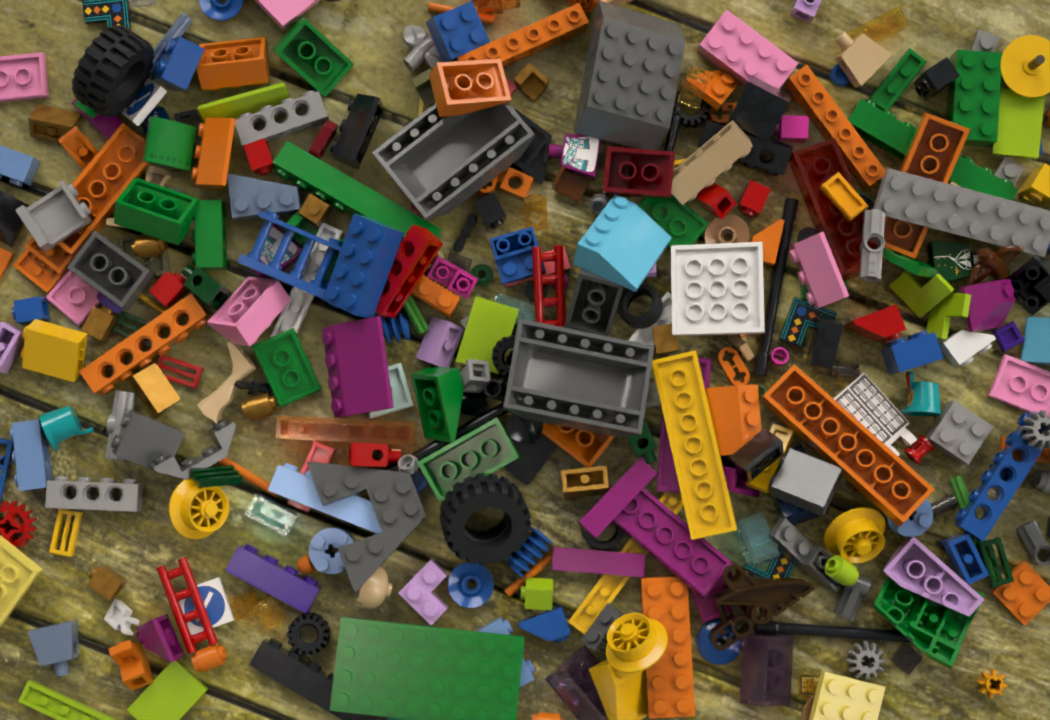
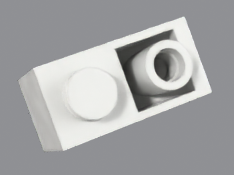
M959 330L950 335L947 340L939 343V346L953 367L958 365L964 367L974 360L972 356L977 352L982 354L992 347L990 343L996 338L990 334Z

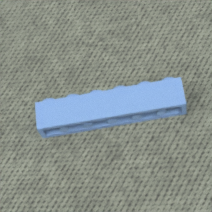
M285 463L284 466H277L268 491L374 533L382 532L371 501L361 497L362 492L322 506L309 471H306V474L297 472V466Z

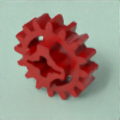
M7 500L2 502V506L0 505V515L7 511L5 518H0V535L19 549L20 545L24 547L28 544L27 540L34 538V535L30 532L37 530V527L32 525V522L37 519L30 517L33 510L26 511L25 503L18 506L17 500L12 501L11 504ZM23 532L19 539L14 540L17 537V533Z

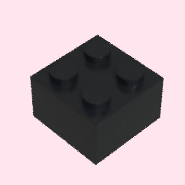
M751 75L728 122L733 120L739 128L769 142L792 96Z

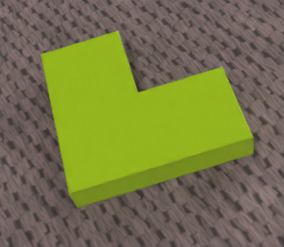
M907 270L889 285L919 318L924 316L954 290L939 273L922 286Z
M950 293L929 311L927 333L935 332L937 339L947 340L951 317L968 318L971 295L966 293Z

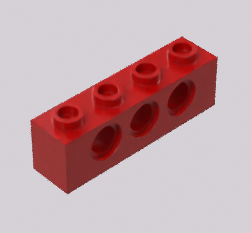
M412 225L400 243L376 308L380 315L396 317L442 247L443 243L427 228Z

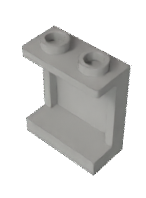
M63 180L58 182L60 184L58 188L29 207L22 205L15 210L39 247L46 252L92 222L89 214H91L90 209L84 202L80 203L76 197L79 195L72 183L68 185Z

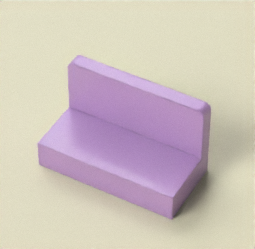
M432 317L428 325L429 329L424 335L416 358L438 367L449 368L464 328L449 321Z

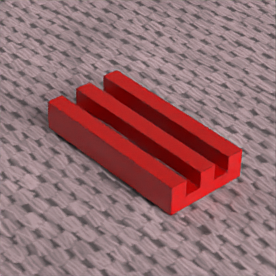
M166 355L159 356L157 362L160 369L162 368L194 379L193 383L164 374L167 380L194 389L198 388V383L204 370L203 367ZM166 360L197 370L196 374L165 365L163 361Z

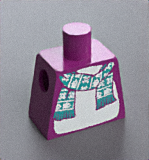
M567 134L564 137L563 145L550 144L548 157L561 159L560 169L564 165L567 172L594 180L600 139L580 134Z
M274 223L259 256L261 257L260 262L266 265L269 264V261L272 262L285 233L284 230ZM293 238L280 265L283 272L298 260L303 249ZM254 269L252 270L260 278H264L266 276V274L261 273Z

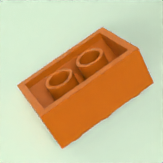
M266 37L199 44L200 47L204 48V52L196 67L202 90L214 91L226 87L239 88L243 85L269 83L270 70Z
M205 118L204 123H199L197 136L201 137L200 146L196 145L194 158L198 159L197 168L193 167L191 181H195L194 187L221 192L226 186L236 119Z
M758 385L705 388L721 456H732L761 431Z
M543 422L542 433L587 468L592 467L615 437Z

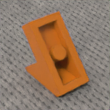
M77 126L58 139L59 143L83 169L99 152L89 137L84 135Z

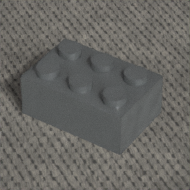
M96 231L93 232L67 267L126 310L131 309L156 275Z
M580 268L564 328L609 337L624 287Z

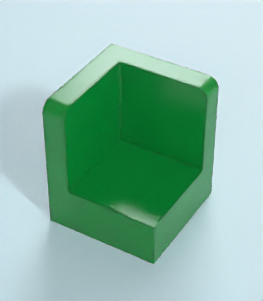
M298 212L287 222V224L315 236L318 232ZM294 233L292 237L304 247L307 240L306 237Z

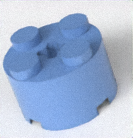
M927 499L900 527L881 511L886 521V528L900 536H919L933 522L932 507Z
M341 527L326 528L319 531L312 538L309 545V558L318 571L326 574L340 573L346 569L339 549L335 556L329 553L328 549L331 548V544H333L334 548H341L356 542L352 534Z

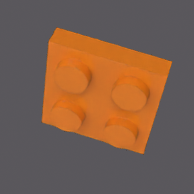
M1021 561L1011 571L1014 582L994 587L990 593L1021 625L1025 626L1050 602V586L1026 561Z

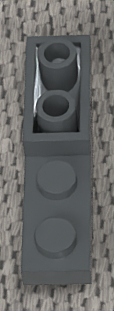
M779 518L769 534V537L779 546L777 550L811 578L833 592H837L841 584L825 573L826 562L831 557L820 546H814L786 518Z

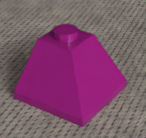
M1011 279L961 287V293L971 295L968 318H966L969 332L1001 328L1015 302Z
M168 614L159 616L137 627V638L142 645L144 644L146 649L170 663L185 656Z

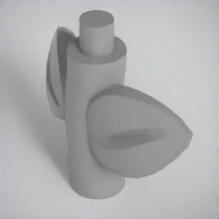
M407 25L403 32V40L405 44L412 48V51L403 59L404 65L411 72H414L425 60L428 67L433 70L436 63L442 62L431 35L428 36L427 31L420 26Z

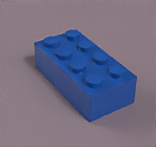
M353 214L323 300L355 316L373 317L404 232L372 218Z

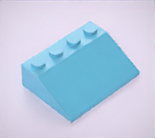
M614 195L578 242L573 265L636 292L672 237L636 203L624 197Z

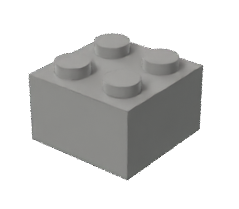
M949 401L942 409L941 415L934 421L925 438L934 447L958 463L969 464L993 425L958 402Z

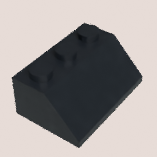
M357 94L355 99H351L348 106L349 115L347 119L342 120L339 127L341 134L338 140L335 139L330 149L334 160L358 170L384 111L380 98Z

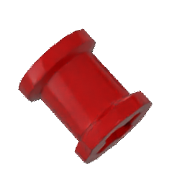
M919 435L918 440L910 448H905L904 452L910 460L919 465L921 463L920 460L929 451L933 452L935 448L927 438Z

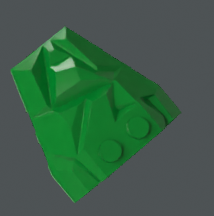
M888 576L873 608L928 658L951 669L979 606L968 617L900 587ZM975 590L982 598H984L985 594Z

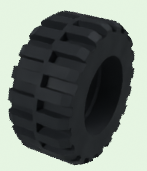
M121 25L108 27V30L102 31L100 36L92 41L90 47H87L85 54L78 62V67L75 69V76L72 79V91L75 98L104 117H113L116 114H120L124 108L130 105L132 100H135L139 91L144 87L146 79L149 78V72L153 68V60L155 59L152 45Z
M484 473L476 474L477 477L475 478L470 476L464 478V482L461 484L457 482L453 486V491L446 493L444 496L445 501L441 503L440 523L449 549L455 552L458 558L462 560L466 558V561L471 564H475V562H479L480 565H487V562L496 564L502 558H510L513 551L518 552L521 549V542H526L528 538L527 532L531 528L529 520L531 517L522 492L519 491L515 483H510L509 479L504 476L498 479L497 474L489 473V476H484ZM496 507L505 511L500 523L489 530L474 531L465 526L468 517L478 509Z

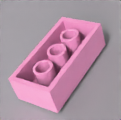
M727 9L697 49V53L717 68L730 73L740 81L739 84L744 88L752 75L780 89L799 64Z

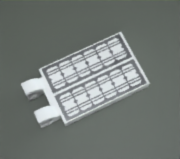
M864 372L833 398L897 456L900 453L891 446L894 441L900 438L908 446L917 440L905 428L910 424L909 421Z

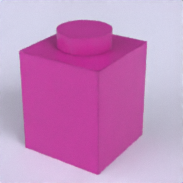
M783 115L774 131V135L778 136L779 142L805 143L808 139L809 116Z

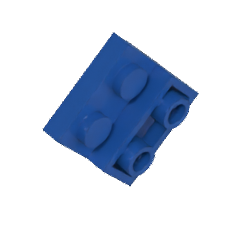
M533 226L489 239L502 285L533 277L532 247L539 246ZM542 262V274H544L546 270Z

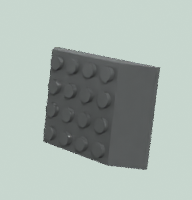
M603 1L597 2L573 133L635 149L659 150L670 129L686 41L680 24Z
M435 103L372 153L422 216L429 220L449 214L517 161L531 143L535 134L509 103L464 115L439 117Z
M519 319L503 408L523 419L604 435H641L654 346Z

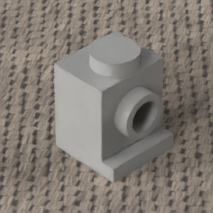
M466 360V366L460 371L463 392L480 393L484 389L486 382L491 380L489 361Z

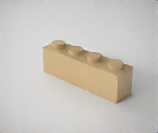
M732 120L674 169L671 193L682 205L687 201L691 202L694 200L701 189L712 185L719 174L727 172L737 159L744 158L749 154L753 145L748 136Z

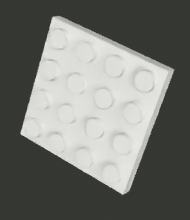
M763 242L671 246L672 336L765 333Z

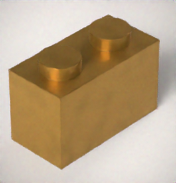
M607 466L561 470L565 499L605 495L609 491Z

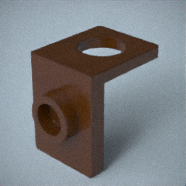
M562 165L552 183V189L578 203L588 186V182L565 170L566 166Z

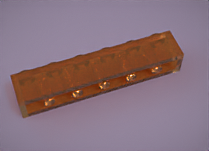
M277 416L276 439L415 445L416 422Z

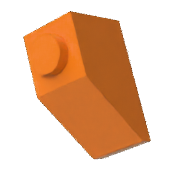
M780 219L750 239V242H763V265L772 267L776 262L785 220Z

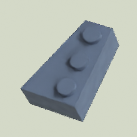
M227 174L232 218L236 222L262 219L257 215L259 212L265 214L266 210L279 215V217L294 215L302 207L301 191L296 186Z

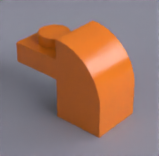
M131 640L109 648L110 657L120 666L122 682L131 691L153 683L148 659L139 642L133 643Z

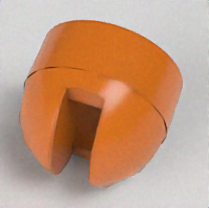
M309 555L301 557L297 562V569L303 574H309L316 570Z

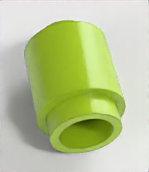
M835 555L826 562L825 573L841 585L851 586L857 582L859 578L857 568L841 556Z

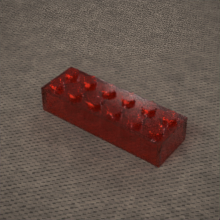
M833 138L793 151L789 164L817 234L824 232L843 281L860 276V245L862 243L864 211L849 222L820 189L822 184L839 172L856 191L836 139ZM867 242L871 249H877V245L874 242ZM882 255V265H883V264L885 263V260H884V257H883V255Z

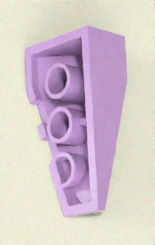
M914 536L907 537L882 570L900 587L968 617L985 600Z

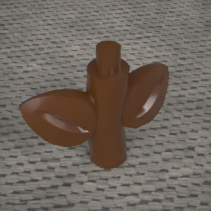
M1003 246L997 248L995 253L989 248L979 249V261L971 271L968 285L977 284L990 273L996 281L1008 279L1010 272L1005 263L1019 255L1024 250V247Z

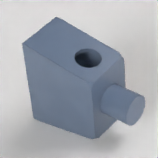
M73 620L28 631L40 665L53 664L56 677L69 674L67 660L79 656L78 621Z

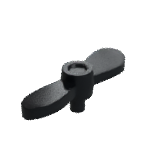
M471 214L467 218L465 228L461 231V236L454 244V252L460 253L463 250L466 239L470 236V231L477 223V216L475 214Z
M255 380L251 383L236 381L234 384L239 389L249 390L247 392L249 395L256 391L269 394L272 392L268 383H259Z

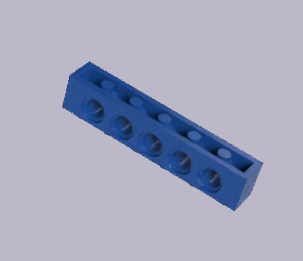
M1028 411L1020 416L1017 421L1019 426L1015 432L1012 431L1005 440L1006 446L994 456L992 460L994 462L990 470H986L980 478L982 483L978 489H974L968 497L969 503L965 509H960L955 517L957 521L954 526L965 533H969L977 541L984 542L1043 451V449L1038 450L1036 445L1028 446V442L1022 438L1026 430L1023 431L1020 427L1027 426L1023 419L1024 417L1031 418L1030 412L1033 411ZM1041 426V429L1038 430L1040 434L1041 431L1044 430L1043 426ZM1014 450H1018L1020 453V459L1017 462L1012 457ZM1003 468L1008 472V477L1005 481L1000 478V471ZM990 488H993L996 492L993 500H990L987 496ZM978 507H981L983 510V516L980 519H977L975 516V510Z

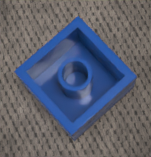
M473 1L434 16L425 22L442 62H450L461 55L490 43Z
M180 36L171 38L168 41L165 40L160 49V53H162L160 61H156L151 69L153 74L151 80L175 92L187 90L204 52V48Z
M927 330L907 336L909 341H906L905 337L888 342L886 343L887 348L881 349L889 375L944 359L935 332L928 334Z

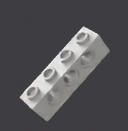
M308 91L303 93L300 98L285 99L281 101L280 105L274 107L272 105L260 108V112L254 114L244 113L238 117L239 119L235 120V127L242 146L263 138L269 143L324 124L329 119L320 92ZM301 107L308 108V112L304 116L297 115ZM279 115H287L284 123L276 122ZM258 122H265L266 125L263 130H255Z
M55 476V480H47L45 508L142 511L144 484H137V479H123V483H114V478H100V482H91L92 477H77V481H69V476ZM72 486L76 489V496L73 499L68 495V490ZM94 487L99 490V497L96 500L91 497V490ZM117 488L122 492V497L119 501L113 496L114 490Z

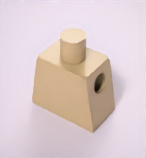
M844 31L835 39V42L843 49L835 59L855 88L862 86L892 56L863 33L852 39Z

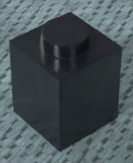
M494 192L474 202V206L486 229L491 227L494 230L504 224L506 214Z

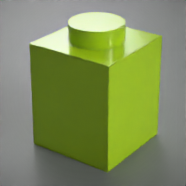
M526 577V586H521L520 600H525L524 609L552 611L553 579Z

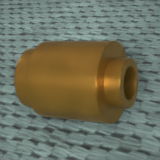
M148 235L135 237V242L132 243L133 253L135 256L138 255L140 259L161 255L164 251L168 250L166 241Z
M269 393L247 398L246 401L242 402V409L246 419L251 418L255 420L274 415L277 404L274 396L270 397Z

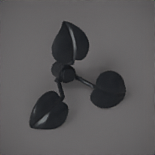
M513 350L507 357L506 363L511 365ZM508 377L500 378L499 381L495 379L487 381L480 393L463 392L460 412L470 416H478L484 413L488 408L486 398L489 397L504 402L507 388L505 383L508 382ZM512 414L507 420L506 429L509 436L515 441L536 444L542 435L543 422L523 419Z

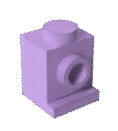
M796 0L790 15L811 23L822 0H812V3L806 0Z

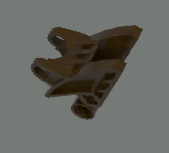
M732 562V564L724 568L723 576L721 577L727 588L711 596L720 613L722 622L710 630L708 639L716 649L725 650L740 639L748 637L752 633L753 622L760 625L768 623L774 619L772 616L777 617L787 609L786 607H791L801 600L799 597L804 598L815 588L812 583L806 582L804 579L790 577L767 578L749 575L739 565ZM731 568H735V575L732 578H728V571ZM723 605L729 606L731 613L726 616ZM739 605H745V613L742 611ZM757 608H759V612H760L759 615H757V611H756ZM743 620L742 627L735 629L736 623ZM726 627H727V628L730 630V632L732 633V635H733L732 637H731V635L728 633V631L725 629ZM718 633L724 635L722 643L716 641Z

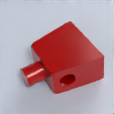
M349 443L348 466L387 467V462L398 463L401 458V449H388V444ZM373 451L380 452L379 459L372 458Z

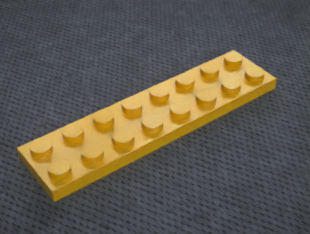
M694 350L652 360L691 540L736 531L738 529L697 351Z

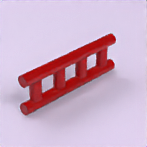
M554 245V252L541 253V246L532 247L535 322L564 327L566 308L563 245ZM554 261L555 275L542 276V262ZM556 284V297L543 298V285ZM556 306L557 319L544 321V307Z
M186 557L178 559L179 567L167 571L165 565L156 568L186 650L188 654L197 651L195 644L208 640L211 646L218 643L188 560ZM183 575L188 588L175 593L171 579ZM192 597L196 609L183 614L178 601ZM199 618L204 631L191 636L187 622Z

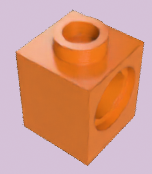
M509 167L507 173L503 171L499 178L500 192L525 202L533 185L534 178ZM512 179H518L521 182V186L513 189L508 183Z

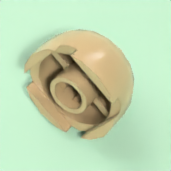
M381 566L358 590L357 593L359 595L358 598H355V607L373 609L380 606L385 597H390L392 583H388V574Z

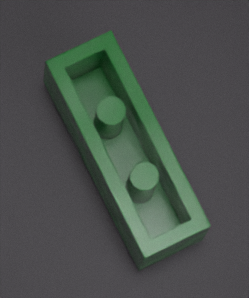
M198 200L192 218L193 221L195 220V229H192L191 232L192 242L195 243V252H192V263L204 271L227 270L226 203L222 200Z

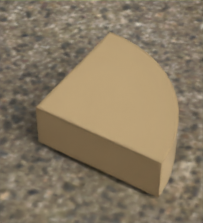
M732 334L728 337L730 343L739 349L744 359L750 361L755 357L747 343L737 334Z

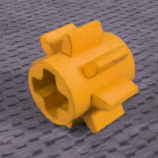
M993 668L990 669L989 673L981 671V678L976 680L981 685L979 692L982 694L987 692V696L992 699L994 694L1002 696L1001 691L1003 687L1008 686L1002 681L1005 675L1001 673L996 675V670ZM991 679L994 680L992 682L994 685L992 688L989 687L991 685V683L989 682Z

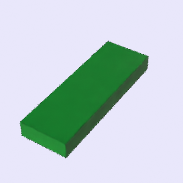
M909 48L868 100L874 102L880 110L888 111L927 61Z

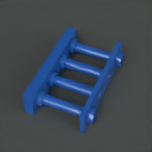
M266 210L265 214L259 212L257 216L265 221L251 253L248 252L247 256L241 254L238 263L323 299L326 292L323 289V281L336 251L340 252L342 248V242L331 237L327 241L278 220L279 215ZM274 223L286 230L272 262L269 261V264L266 265L260 262L261 257L259 256ZM294 233L306 237L307 240L294 270L287 274L281 271L282 266L280 265ZM315 242L327 246L328 249L315 279L308 283L302 280L303 275L301 274Z

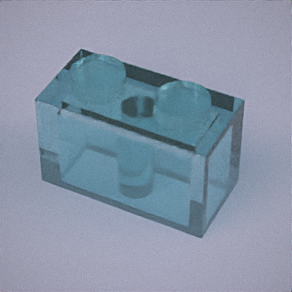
M262 494L255 495L245 513L246 516L283 536L290 535L300 516Z
M763 512L737 521L738 530L735 531L738 541H743L745 546L742 552L746 563L751 562L752 567L779 558L776 544L769 537L771 531Z

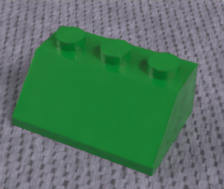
M134 177L115 202L114 224L179 245L188 232L198 199Z

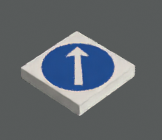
M149 78L144 83V87L139 91L135 100H132L130 105L121 112L137 126H140L167 93L163 87Z
M221 577L197 585L213 628L235 620ZM192 597L179 601L183 614L196 609ZM199 618L187 622L191 635L204 631Z

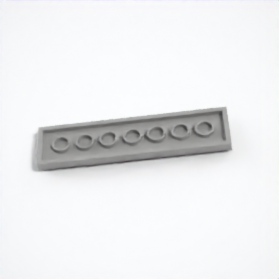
M887 167L885 169L873 209L885 212V216L999 246H1023L1024 250L1022 252L1045 257L1050 243V210Z

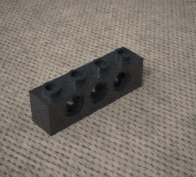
M707 118L698 147L700 148L727 124ZM742 130L750 139L753 147L747 156L737 160L744 162V166L751 169L760 167L766 169L765 172L767 174L778 176L779 173L784 175L793 151L792 145L773 139L767 142ZM762 151H770L772 157L767 161L762 160L759 157Z

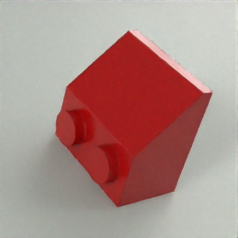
M897 304L844 324L845 328L873 341L882 339L883 343L901 337L900 332L907 330Z

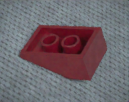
M607 146L603 182L604 195H618L625 198H671L675 152Z

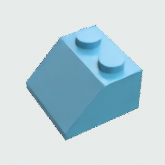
M1026 317L1021 361L1050 366V318Z

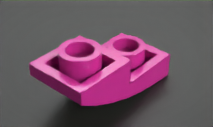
M438 255L427 273V277L468 299L478 281V278Z

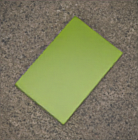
M1000 88L997 142L992 145L991 155L1035 160L1039 158L1045 95L1029 98L1018 95L1011 89Z
M475 296L456 362L466 364L467 359L489 361L490 372L499 374L500 372L496 370L493 364L492 350L498 340L500 341L503 337H509L512 334L519 309Z
M175 660L168 664L153 683L131 704L127 711L137 720H180L203 696L208 688L181 662Z

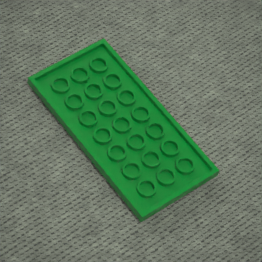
M341 617L330 711L409 720H516L525 636Z

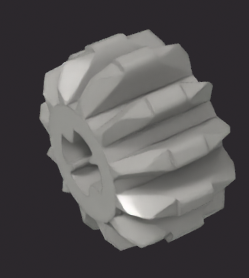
M1040 410L1039 413L1036 411L1030 412L1031 418L1024 417L1023 419L1027 426L1020 427L1021 430H1026V434L1022 438L1029 439L1028 446L1036 445L1038 450L1043 449L1044 446L1050 448V413L1047 415L1046 410ZM1041 426H1043L1044 430H1042L1040 434L1038 430L1041 429Z
M862 641V646L854 643L856 651L848 649L847 653L852 655V658L845 659L846 663L852 664L848 667V671L855 672L854 677L857 679L863 676V679L868 681L870 674L876 679L878 677L876 670L884 671L879 664L886 663V659L880 657L884 653L883 650H876L877 644L871 643L869 645L867 641ZM864 656L870 658V660H867L869 662L867 665L861 663V661L864 662L862 660Z

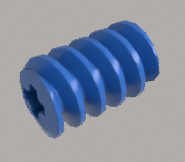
M399 312L396 320L389 317L388 321L380 315L383 336L386 337L388 343H392L393 336H395L398 342L401 341L402 335H404L406 340H410V327L407 315L406 318H403L401 312Z
M533 527L530 528L532 536L528 535L526 543L521 542V549L518 552L513 551L514 556L507 559V564L522 578L525 577L522 570L527 572L531 570L528 563L532 565L537 564L534 556L542 558L543 555L540 550L549 551L546 543L554 545L539 529L537 530Z

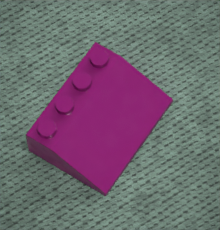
M381 316L323 328L322 342L325 347V364L328 369V387L331 391V409L334 413V418L359 416L393 408Z

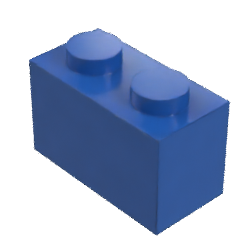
M960 532L941 541L955 573L968 585L989 576L969 533Z

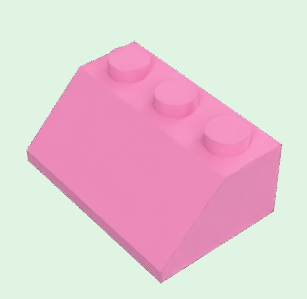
M824 232L790 246L791 251H789L792 262L798 265L800 270L798 278L802 285H806L808 290L806 297L810 306L814 305V308L818 309L849 296Z
M248 276L207 323L234 344L250 347L258 340L262 332L271 325L276 316L284 311L285 306L291 299L279 280Z

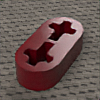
M328 119L313 141L308 153L321 159L335 137L339 125Z

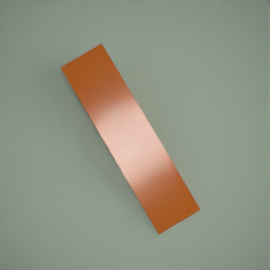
M122 123L72 183L79 193L76 196L79 202H84L90 209L91 214H89L92 222L47 252L39 247L32 236L24 246L26 250L12 266L45 292L49 293L69 271L67 267L93 232L99 233L106 224V219L113 215L115 212V202L134 177L140 178L150 163L143 161L146 140Z

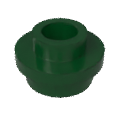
M476 265L471 271V275L478 278L475 284L477 286H487L493 280V271L488 265ZM480 271H484L486 273V277L484 279L478 278V273Z

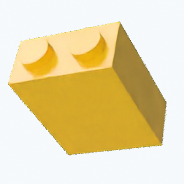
M35 319L23 330L22 338L25 341L20 355L23 359L22 368L75 382L81 375L79 371L84 368L88 333Z

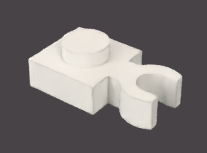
M114 599L104 620L115 630L131 636L134 634L131 631V624L139 625L137 618L130 617L133 611L121 600Z

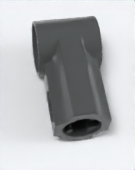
M1032 520L1016 528L1028 551L1029 560L1035 565H1050V547L1036 521ZM1040 549L1046 553V558L1042 562L1037 557Z
M859 575L855 584L851 586L842 585V593L834 612L853 620L862 598H865L869 592L871 579Z

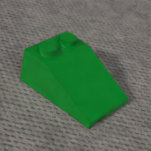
M301 16L271 49L324 97L331 92L354 65L308 20Z
M431 366L412 373L411 378L425 439L454 442L464 391L459 368Z

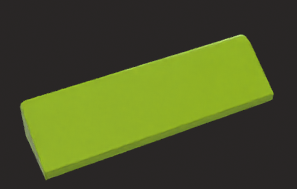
M282 82L198 105V110L203 121L205 118L237 119L244 113L254 114L260 112V108L272 105L274 107L280 105L281 101L290 98L287 86Z

